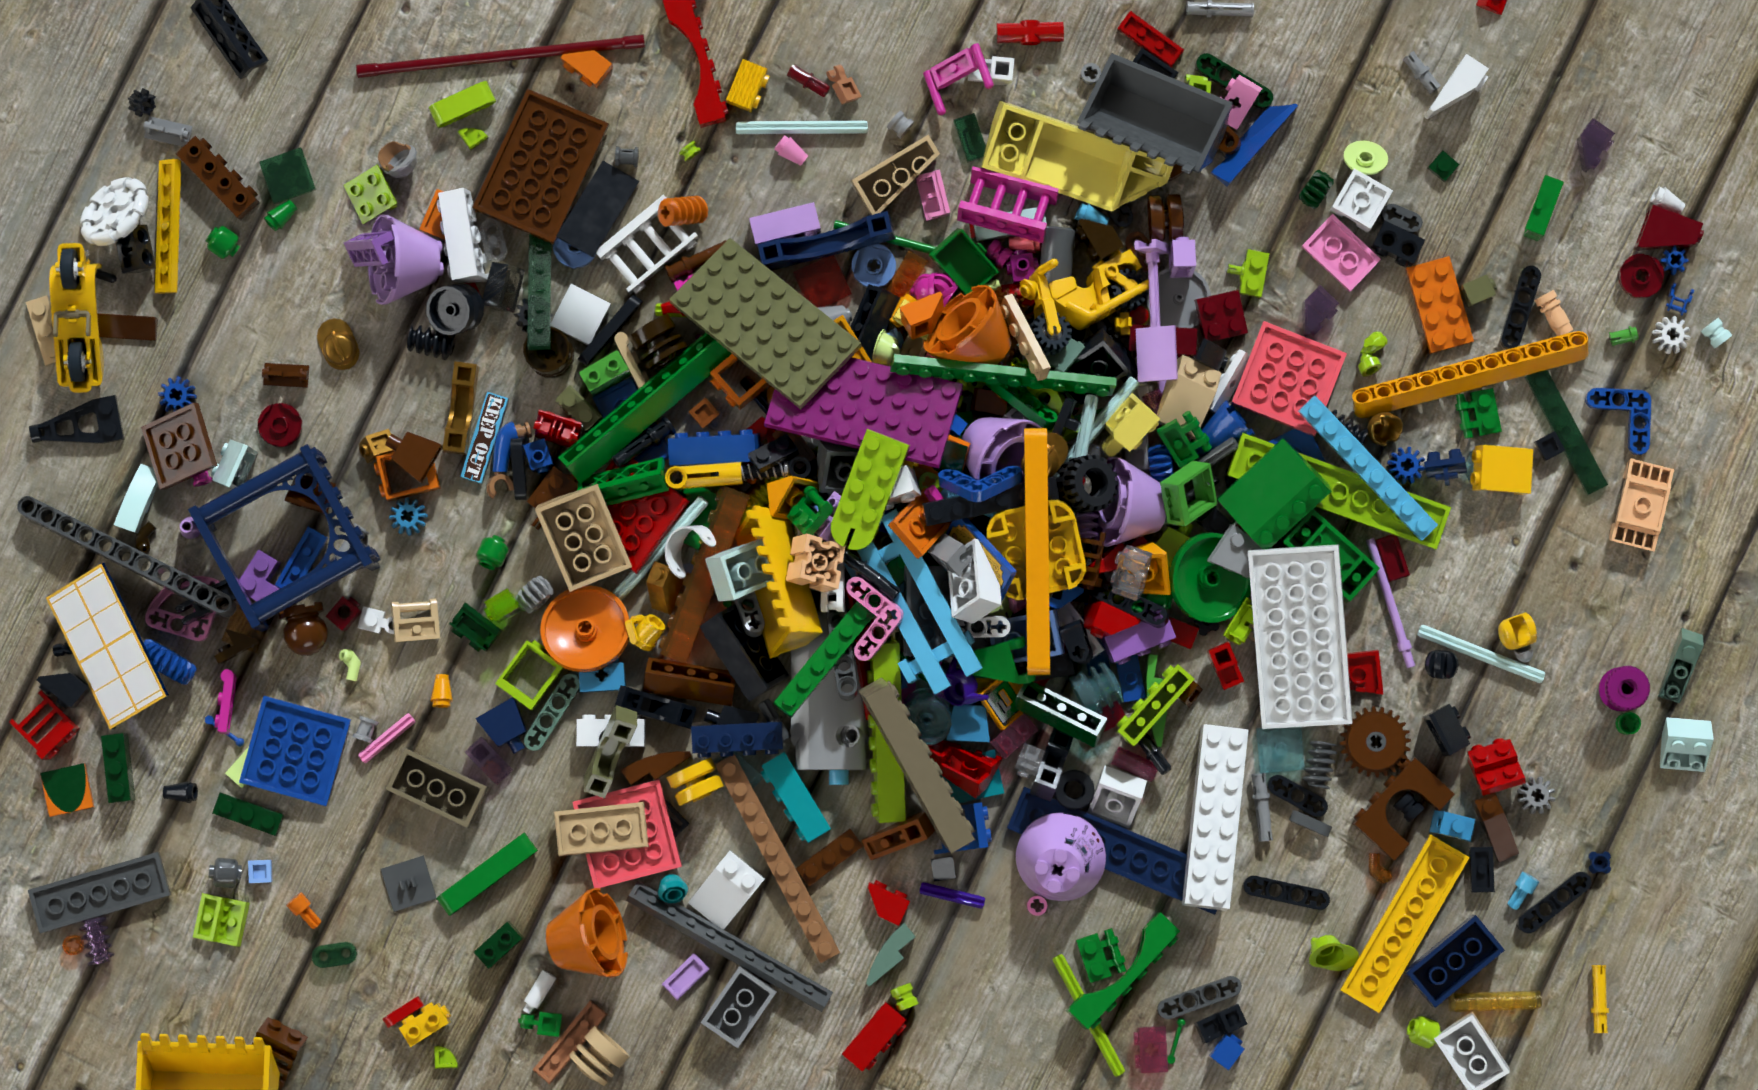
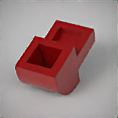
M1229 642L1207 650L1209 660L1223 690L1244 682Z

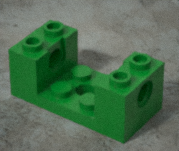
M1312 509L1280 542V545L1283 548L1339 544L1343 601L1348 603L1380 568L1317 511Z

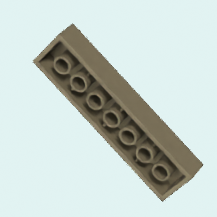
M879 678L858 690L942 844L953 853L974 841L972 833L975 831L971 823L961 815L964 811L960 803L954 797H951L953 791L948 782H945L944 778L940 777L943 773L939 765L932 758L930 759L929 756L932 753L928 745L918 738L921 736V733L916 724H913L912 720L907 718L911 715L905 704H902L900 700L898 701L897 697L900 695L894 684L892 685L890 681L886 682L883 678Z

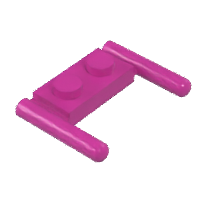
M978 43L935 65L931 70L923 72L938 115L942 116L946 113L939 89L951 85L978 69L985 88H993L994 83Z

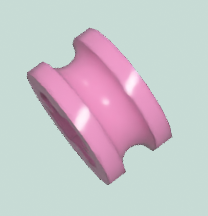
M1032 896L1027 902V909L1032 915L1040 916L1046 912L1047 902L1041 896ZM1039 899V903L1044 905L1043 909L1040 908V912H1035V909L1031 908V903H1034L1033 900Z

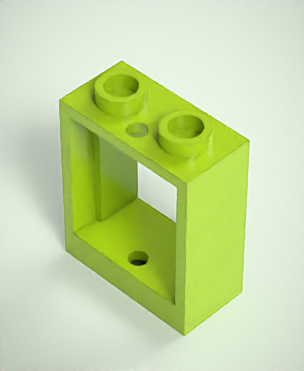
M527 640L495 684L533 711L564 668L543 652L544 646L536 640H533L532 643ZM529 649L556 668L534 699H531L507 681Z

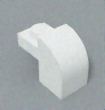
M992 56V59H985L994 85L1012 84L1015 58ZM979 69L968 75V81L983 82Z

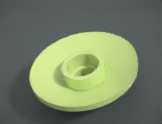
M1356 141L1346 147L1344 161L1351 170L1355 168L1365 175H1372L1386 168L1388 155L1380 145L1374 142Z

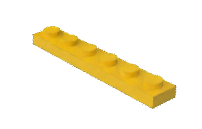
M179 159L159 160L155 293L158 294L177 293L181 160Z

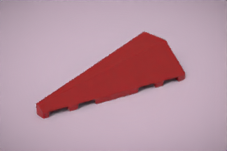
M930 736L927 739L918 737L928 745L932 753L929 757L934 762H937L943 773L942 776L974 798H977L987 789L1002 761V757L997 755L995 758L984 756L980 750H976L973 753L962 749L961 745Z

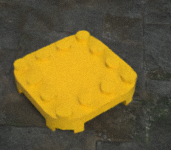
M1048 500L1049 593L1077 587L1085 575L1086 561L1076 517L1072 508L1064 501ZM1025 506L996 513L990 518L987 526V539L1017 571L1006 593L1007 597L1015 600L1026 599Z

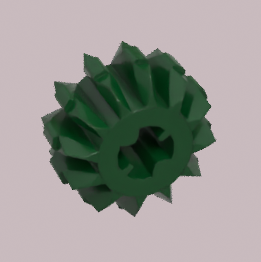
M1321 170L1315 171L1299 194V200L1308 207L1318 208L1334 184V179L1326 172Z

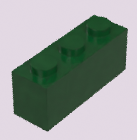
M119 733L101 736L108 803L135 801L128 734Z

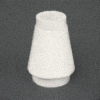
M1657 187L1650 198V202L1654 205L1680 214L1685 207V203L1666 187Z

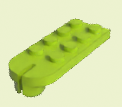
M866 430L831 522L832 536L839 545L847 546V539L851 528L855 529L848 549H863L873 542L910 445L873 430Z

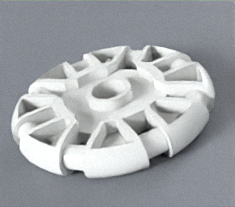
M124 177L111 181V185L108 187L103 186L91 197L90 205L85 207L82 212L80 227L83 238L92 245L107 246L118 242V239L121 237L125 238L138 226L141 216L143 217L146 213L149 202L146 186L138 179Z

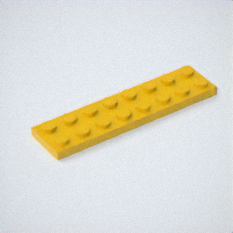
M1429 834L1359 955L1358 960L1341 986L1340 991L1374 1011L1381 1012L1470 857Z

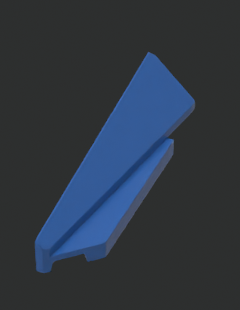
M1298 105L1268 106L1240 138V149L1234 154H1226L1225 160L1215 167L1211 174L1228 187L1296 110Z

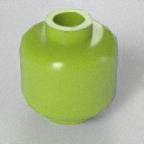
M1418 1016L1409 1022L1407 1035L1413 1044L1423 1048H1431L1434 1044H1437L1434 1038L1441 1033L1440 1025L1437 1021L1425 1016Z

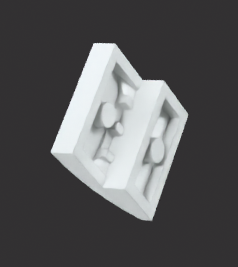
M571 284L550 326L589 345L599 331L611 303Z

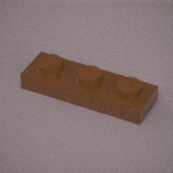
M848 829L796 869L808 886H811L862 848L863 845L853 831Z

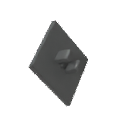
M424 855L381 869L393 912L437 898Z

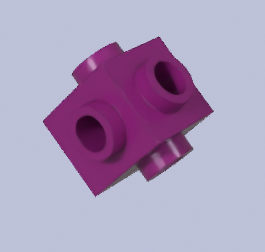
M1027 250L1014 251V255H1010V261L1006 262L1007 275H1012L1013 285L1020 283L1023 279L1029 280V277L1038 268L1037 258H1033L1032 252L1027 253ZM1024 264L1026 268L1022 269L1019 265Z

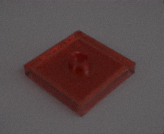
M834 255L820 259L793 272L803 296L817 308L827 307L852 295Z

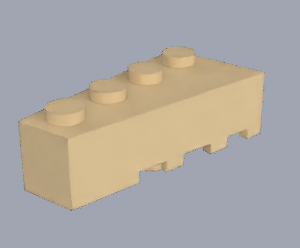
M928 134L850 182L869 214L881 213L940 153Z

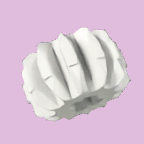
M1673 316L1670 321L1667 317H1664L1662 319L1663 323L1657 322L1655 324L1658 330H1653L1652 334L1658 336V338L1652 341L1653 343L1660 342L1657 348L1659 351L1666 347V354H1670L1672 349L1677 354L1680 352V348L1685 349L1687 347L1684 341H1689L1691 337L1684 334L1690 330L1689 327L1682 328V325L1685 323L1684 320L1677 324L1676 316ZM1670 331H1672V335L1676 336L1672 340H1670V336L1667 335V333Z

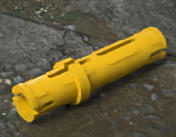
M1591 965L1593 1033H1608L1607 1013H1609V1008H1607L1606 965Z

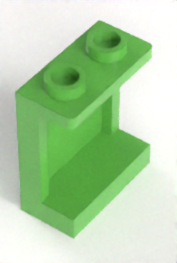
M617 350L579 372L593 397L632 375Z

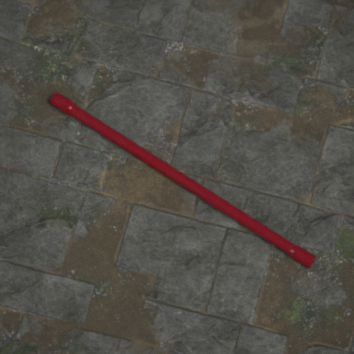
M644 34L614 39L380 64L369 63L356 65L358 78L382 74L560 56L591 50L596 52L616 49L627 50L645 48Z

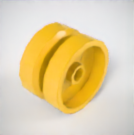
M712 758L705 759L666 777L671 788L676 789L683 785L686 786L685 789L677 792L675 795L679 806L692 801L693 803L712 795V792L724 787L720 776L715 775L705 779V775L713 772L716 768Z

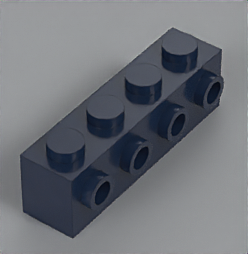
M782 722L691 726L692 754H697L698 758L711 757V753L720 752V757L734 756L733 752L742 751L743 756L756 755L758 750H765V755L779 754V749H783Z

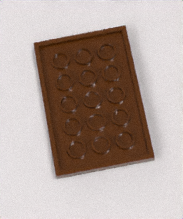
M527 88L472 208L477 212L555 244L557 240L556 235L570 212L609 127V123Z

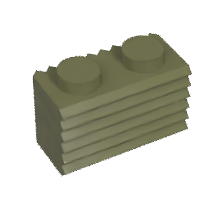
M571 385L556 398L557 405L572 419L581 422V428L586 433L603 420V417Z

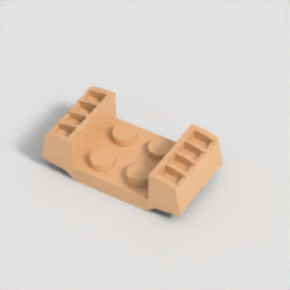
M1630 458L1623 475L1625 483L1616 520L1611 525L1610 541L1655 552L1671 490L1674 469Z

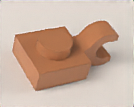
M841 64L834 66V70L826 72L828 79L835 82L832 87L842 105L862 97L852 77H846L845 70Z

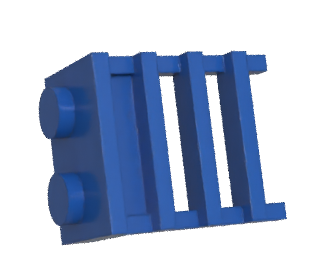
M982 802L961 805L962 809H964L966 820H969L975 831L972 833L975 840L956 851L988 847V842H992L990 829H986L985 820H989L987 806L983 807ZM942 844V849L934 850V855L949 853L950 851Z

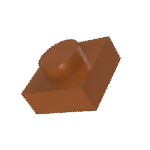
M706 397L688 411L703 429L720 416L719 412Z

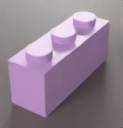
M814 202L749 218L756 247H758V244L776 239L795 238L803 235L804 237L811 236L821 231Z

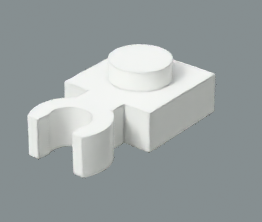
M363 606L357 628L379 634L381 629L385 628L388 633L394 634V631L389 627L390 623L393 622L392 617L385 619L386 612Z

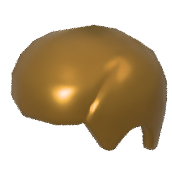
M1380 412L1369 421L1367 434L1373 443L1386 446L1387 442H1396L1399 439L1403 423L1399 417L1389 412Z

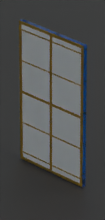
M105 563L98 564L95 568L46 597L110 730L115 729L118 725L169 696Z

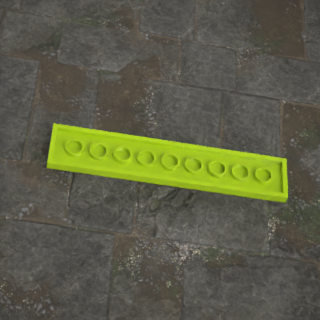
M1242 433L1227 476L1239 479L1276 444ZM1299 453L1329 483L1332 491L1316 506L1317 508L1437 550L1451 507L1407 492L1438 524L1427 537L1420 541L1357 473Z

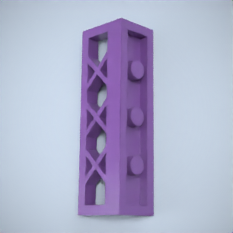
M391 231L362 233L344 242V245L354 267L384 265L388 263V260L381 245L393 240L394 237Z

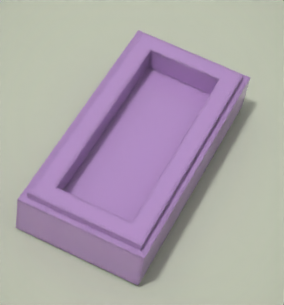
M693 953L662 985L678 1000L710 968Z

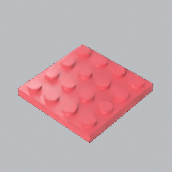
M1263 321L1231 404L1315 436L1317 431L1301 416L1298 410L1313 396H1316L1327 406L1347 353Z
M660 779L609 792L605 798L593 796L572 802L574 809L644 802L649 847L587 853L586 858L594 888H602L682 867Z

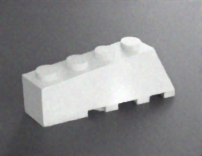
M459 188L438 193L437 208L442 215L440 228L446 240L444 252L449 259V265H447L449 277L457 283L487 282L491 278H488L489 273L485 274L483 263L487 261L485 253H482L478 245L482 239L480 231L473 224L477 218L475 210L472 208L471 191Z

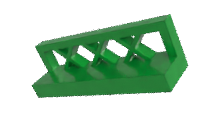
M663 457L593 474L580 484L578 482L577 490L586 488V484L593 483L591 486L598 484L607 506L669 491L664 475L665 461ZM657 467L656 470L649 471L651 468Z

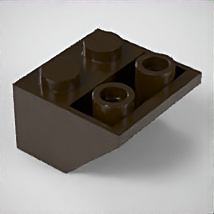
M1086 219L1078 220L1076 225L1077 231H1075L1076 236L1081 243L1085 242L1088 250L1086 252L1092 262L1096 261L1098 263L1101 260L1105 262L1116 252H1122L1124 245L1113 226Z

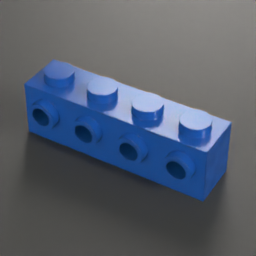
M753 429L739 430V434H731V430L718 431V435L711 436L709 431L696 432V436L688 437V433H674L675 437L668 439L669 466L751 462L748 459V453L761 447L759 445L760 433H753Z

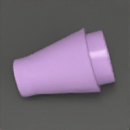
M187 517L180 523V532L183 537L194 539L200 535V531L192 517ZM190 523L191 528L186 530L185 526Z

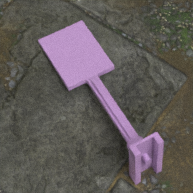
M1152 239V243L1149 244L1137 240L1134 241L1135 250L1146 254V263H1148L1150 327L1136 329L1138 382L1178 379L1176 326L1160 325L1159 255L1170 253V246L1158 239Z

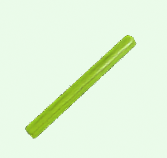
M1059 954L1052 961L1075 1001L1084 993L1064 955ZM1099 1023L1094 1029L1090 1027L1089 1030L1115 1077L1122 1075L1125 1069L1101 1024Z

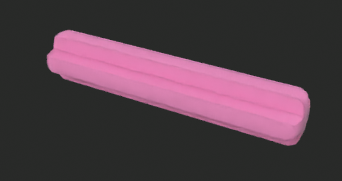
M409 713L406 714L358 754L359 758L364 763L370 761L415 723V719Z

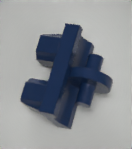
M1451 449L1449 451V459H1441L1440 452H1428L1427 461L1424 462L1427 478L1435 477L1436 481L1444 480L1445 486H1450V479L1458 478V474L1467 473L1465 457L1462 456L1460 449Z

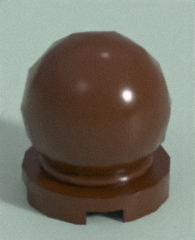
M314 602V605L305 607V604L291 606L278 613L279 619L287 622L283 629V638L288 648L294 653L301 656H311L318 653L325 645L328 637V628L325 621L318 616L320 612L324 611L322 602Z

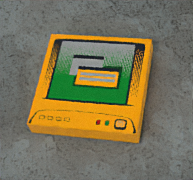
M993 679L977 694L989 696L988 700H983L981 703L998 728L1005 730L1023 714V712L1014 708L1016 696L1023 684Z

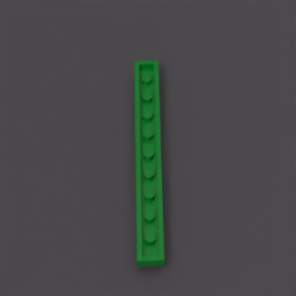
M894 354L890 363V372H896L899 375L914 374L924 378L933 376L941 377L944 380L980 381L990 385L999 383L1008 384L1010 387L1046 388L1056 392L1074 391L1077 394L1093 393L1102 397L1112 396L1117 382L1115 377L1049 371L1046 379L1038 381L1035 374H1032L1029 368Z
M901 555L886 565L898 588L904 582L905 563ZM868 588V591H865L864 595L861 598L864 599L865 595L868 592H870L871 589ZM873 594L869 598V603L873 607H878L881 599L878 595ZM857 601L777 697L774 705L792 718L869 625L875 615Z

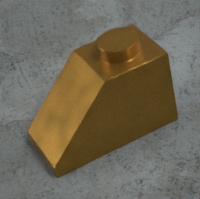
M654 561L646 581L651 608L671 615L684 578H678L672 573L669 566Z

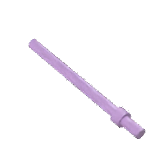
M1375 538L1368 539L1366 543L1372 561L1380 568L1376 574L1399 642L1397 643L1398 650L1402 652L1406 667H1414L1415 663L1410 650L1412 646L1410 640L1406 638Z

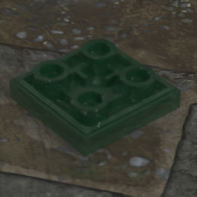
M301 147L259 162L274 205L316 190Z

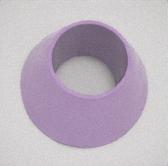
M982 417L974 421L965 430L961 438L971 443L966 460V466L971 477L980 480L1008 466H1018L1021 468V460L1024 456V428L1042 427L1033 421L1024 419ZM1023 471V481L1021 483L1025 482V475L1023 474Z
M1120 457L1108 458L1107 464L1111 463L1113 466L1112 471H1116L1117 474L1115 480L1118 481V486L1115 489L1118 492L1117 495L1113 496L1115 500L1107 508L1093 512L1099 515V518L1092 520V522L1099 524V527L1094 528L1095 532H1098V536L1093 537L1094 540L1099 541L1101 532L1106 533L1104 546L1108 547L1159 531L1166 519L1160 482Z

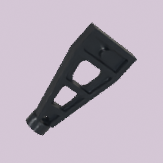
M116 395L93 399L46 422L29 426L32 443L52 441L104 444L125 440ZM88 413H95L98 431L95 433L82 432L79 429L78 420ZM72 420L73 434H57L56 425L58 423ZM41 429L45 431L44 436H42Z

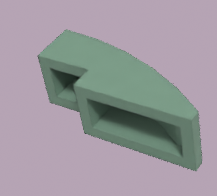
M905 923L891 934L878 952L866 981L868 986H871L904 958L899 950L916 937Z

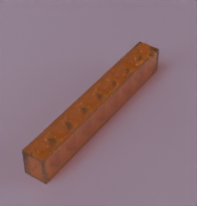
M724 486V489L718 490L715 501L718 502L716 510L711 509L707 522L710 523L708 529L714 535L716 545L710 547L700 538L701 549L699 552L695 551L691 564L694 567L692 572H687L682 584L686 586L684 593H679L674 605L678 607L675 615H670L666 626L670 628L667 636H662L658 648L662 649L661 655L687 663L715 591L705 559L731 549L751 495L729 486Z

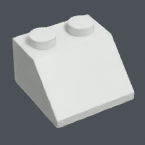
M1105 765L1087 813L1130 828L1142 800L1147 780Z

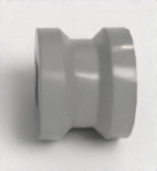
M900 110L889 122L887 128L894 130L897 133V137L901 139L912 127L914 121L907 119Z

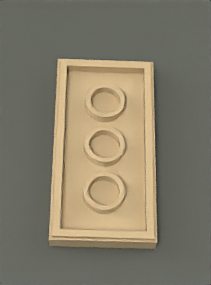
M644 802L554 812L559 857L649 847Z

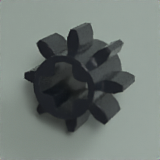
M142 88L141 92L133 90L134 93L128 98L130 104L128 109L135 112V115L142 117L143 113L150 116V112L156 108L154 102L156 96L149 94V90Z

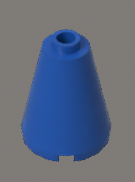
M1227 400L1221 404L1202 429L1203 433L1208 435L1212 448L1207 452H1204L1202 447L1197 448L1196 451L1199 458L1231 437L1238 443L1242 433L1250 436L1255 434L1252 428H1247V421L1232 404L1229 406Z

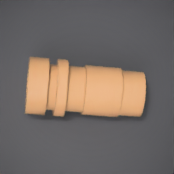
M1553 289L1534 301L1538 307H1541L1540 312L1545 314L1546 320L1556 336H1560L1572 331L1573 327L1564 309L1559 304L1561 303L1560 299H1556L1557 294Z

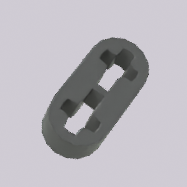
M1388 204L1381 211L1383 222L1387 221L1412 234L1419 231L1422 227L1423 222L1419 214L1399 205ZM1391 209H1394V214L1401 218L1393 217L1392 220H1389L1386 211L1389 212ZM1403 218L1406 220L1415 218V223L1418 226H1414L1412 229L1409 228V223L1403 221Z
M1293 810L1289 821L1325 837H1328L1332 830V826Z

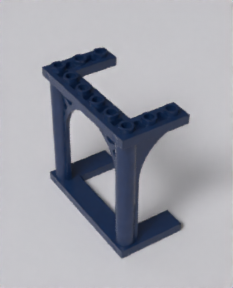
M308 444L300 448L301 452L205 505L201 507L195 505L188 509L252 629L263 632L270 628L266 621L270 617L341 578L363 568L374 571L380 567L378 561L381 559L375 548L373 549L363 543L364 534L359 526L354 527L351 521L354 518L348 506L344 507L340 499L343 496L337 486L333 488L329 481L332 479V476L324 465L328 463L324 454L319 449H316V447H311ZM310 473L313 477L312 485L308 489H303L301 479L304 474ZM296 475L295 485L290 486L287 481L294 480L292 477ZM318 483V491H322L320 496H316L313 492ZM280 490L302 493L314 500L326 516L329 526V544L321 562L311 572L252 604L213 533L217 530L214 523L268 493ZM329 507L332 508V513L330 514L326 512V509ZM341 526L339 530L346 533L347 536L343 534L337 535L335 527ZM339 539L346 540L350 544L349 550L345 552L338 551L334 547L335 541ZM333 553L336 556L342 557L339 560L335 558L332 562L330 561V555Z

